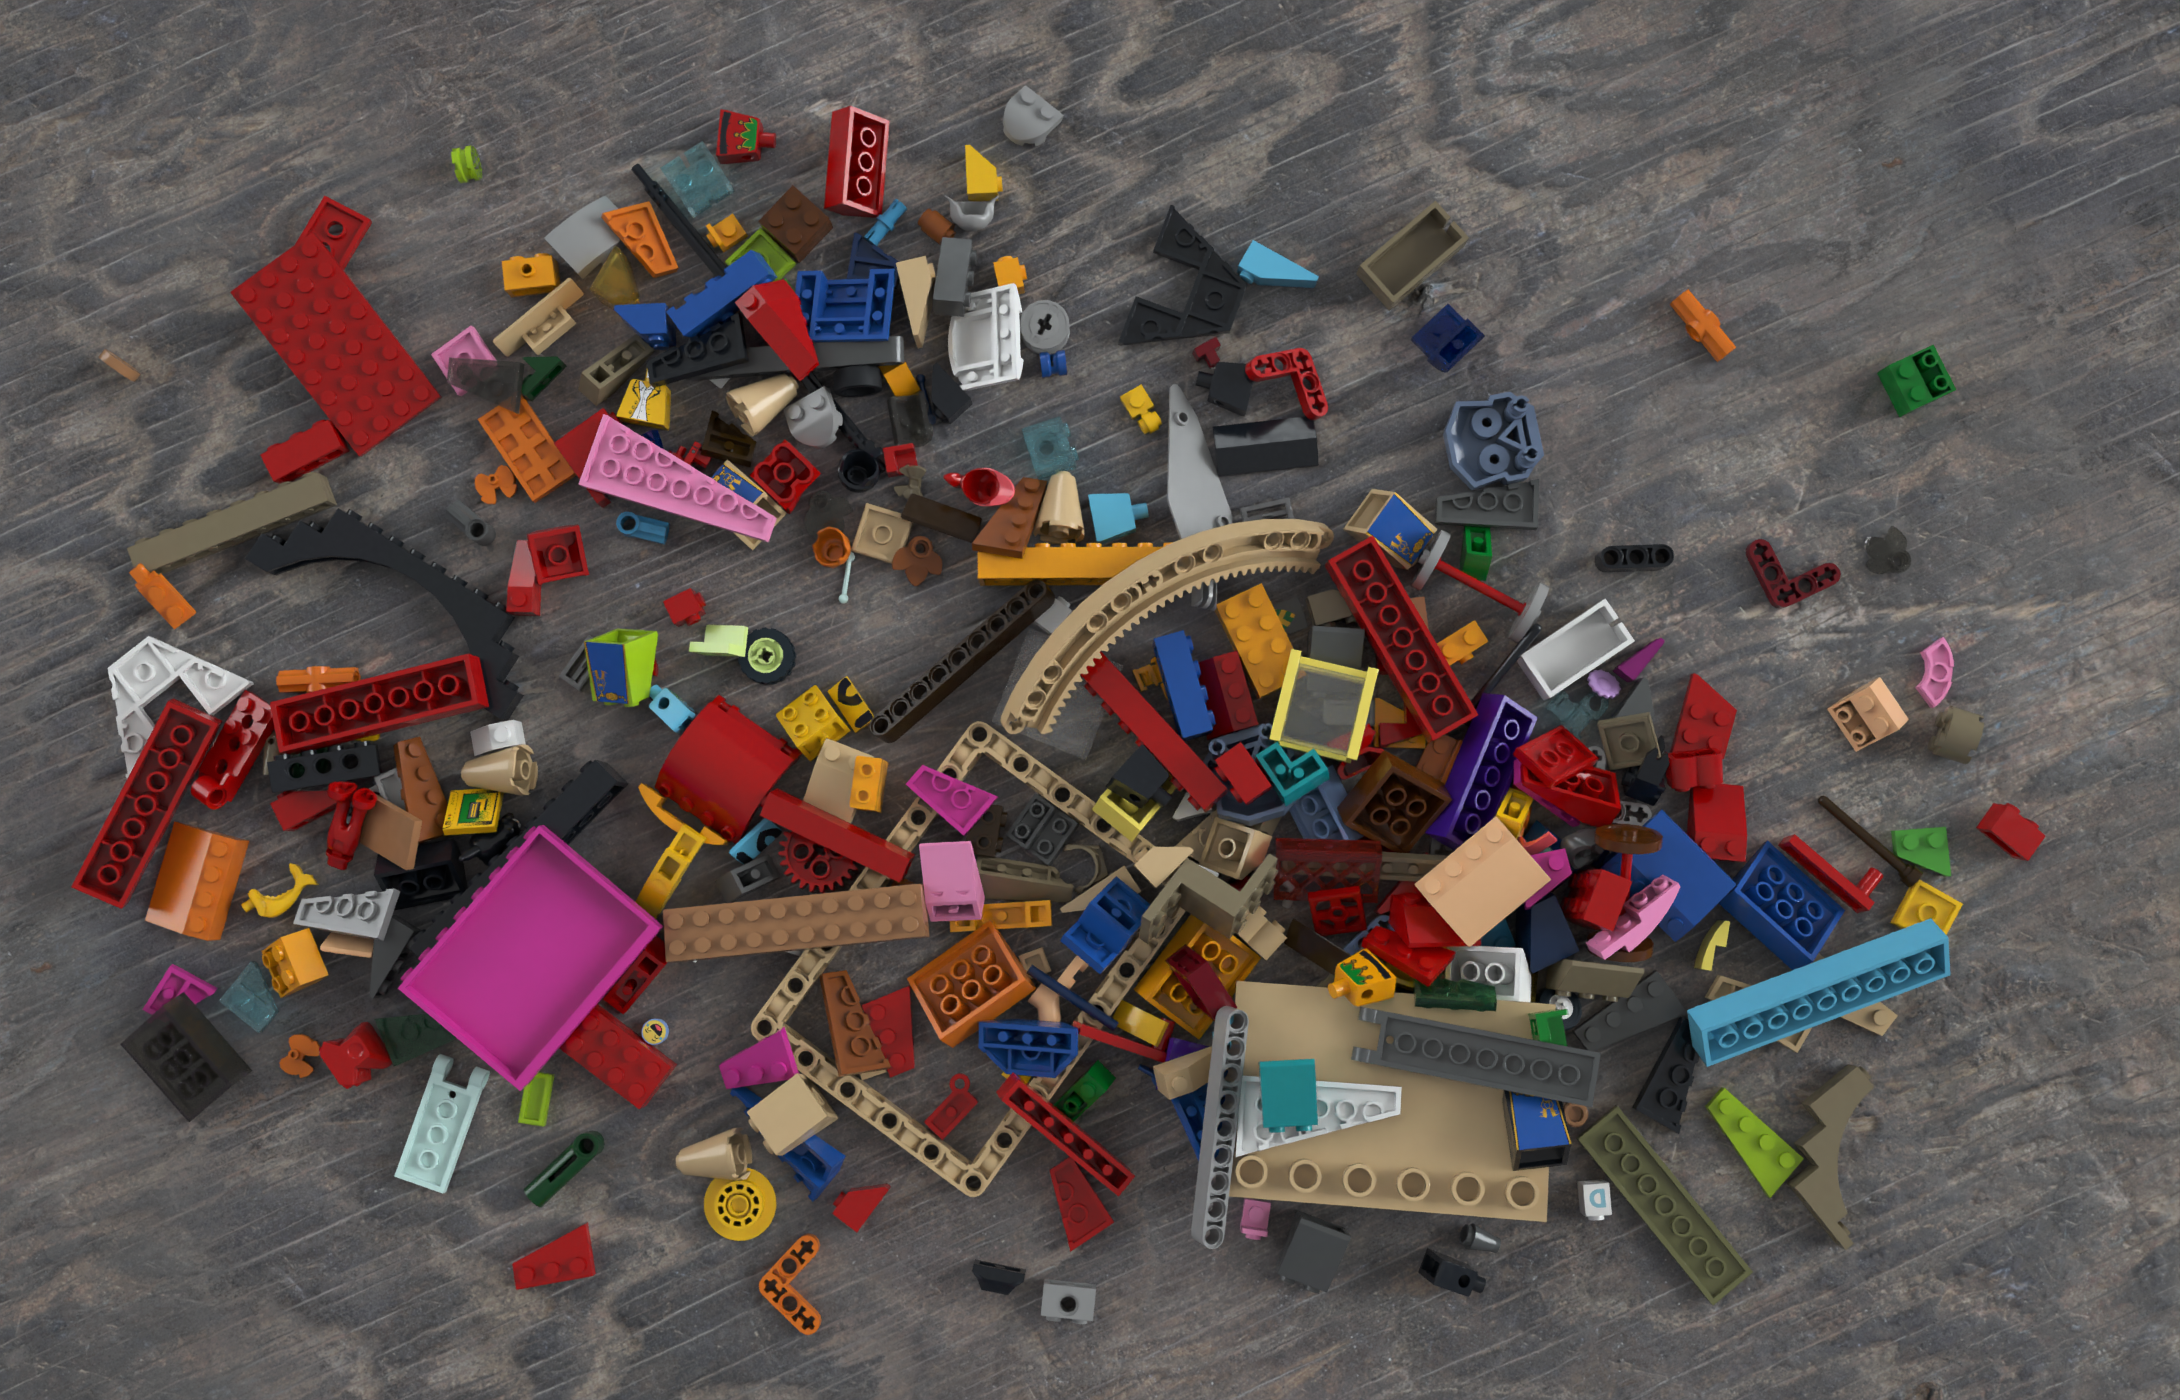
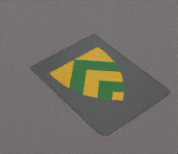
M1298 597L1273 605L1287 635L1308 627Z

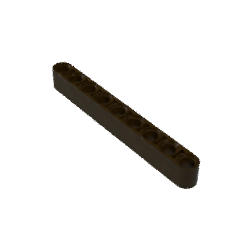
M1035 579L1030 581L875 715L870 722L871 732L885 743L897 741L1054 604L1055 595L1053 591L1042 580ZM1040 592H1043V594L1037 598V595ZM1022 608H1024V610L1022 611V613H1020L1019 615H1017L1018 612H1019V610H1021ZM1004 625V628L998 632L999 628ZM985 642L983 647L979 648L980 644ZM965 659V662L960 665V662ZM946 675V678L940 682L941 678ZM927 692L925 697L921 699L922 695ZM907 709V712L902 715L903 711ZM888 725V728L886 729V731L883 732V729L885 728V726Z

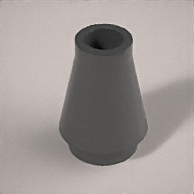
M1465 1224L1460 1232L1459 1242L1465 1249L1497 1253L1500 1248V1238L1493 1236L1475 1224Z

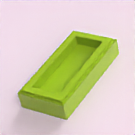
M538 1072L524 1088L518 1123L546 1126L555 1074Z

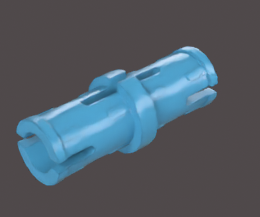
M894 199L888 209L876 218L877 222L864 236V239L872 245L878 246L883 237L889 231H893L895 228L894 224L907 211L906 206L897 199Z

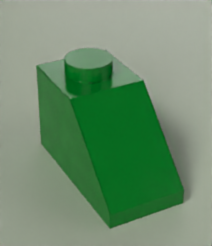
M1464 526L1460 570L1477 580L1486 581L1492 560L1490 528Z

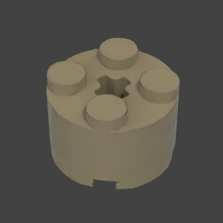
M1953 706L1947 707L1944 712H1939L1934 725L1938 727L1936 736H1931L1927 749L1933 751L1934 755L1962 764H1968L1972 757L1967 755L1971 749L1976 751L1981 740L1984 723L1979 721L1984 719V716Z

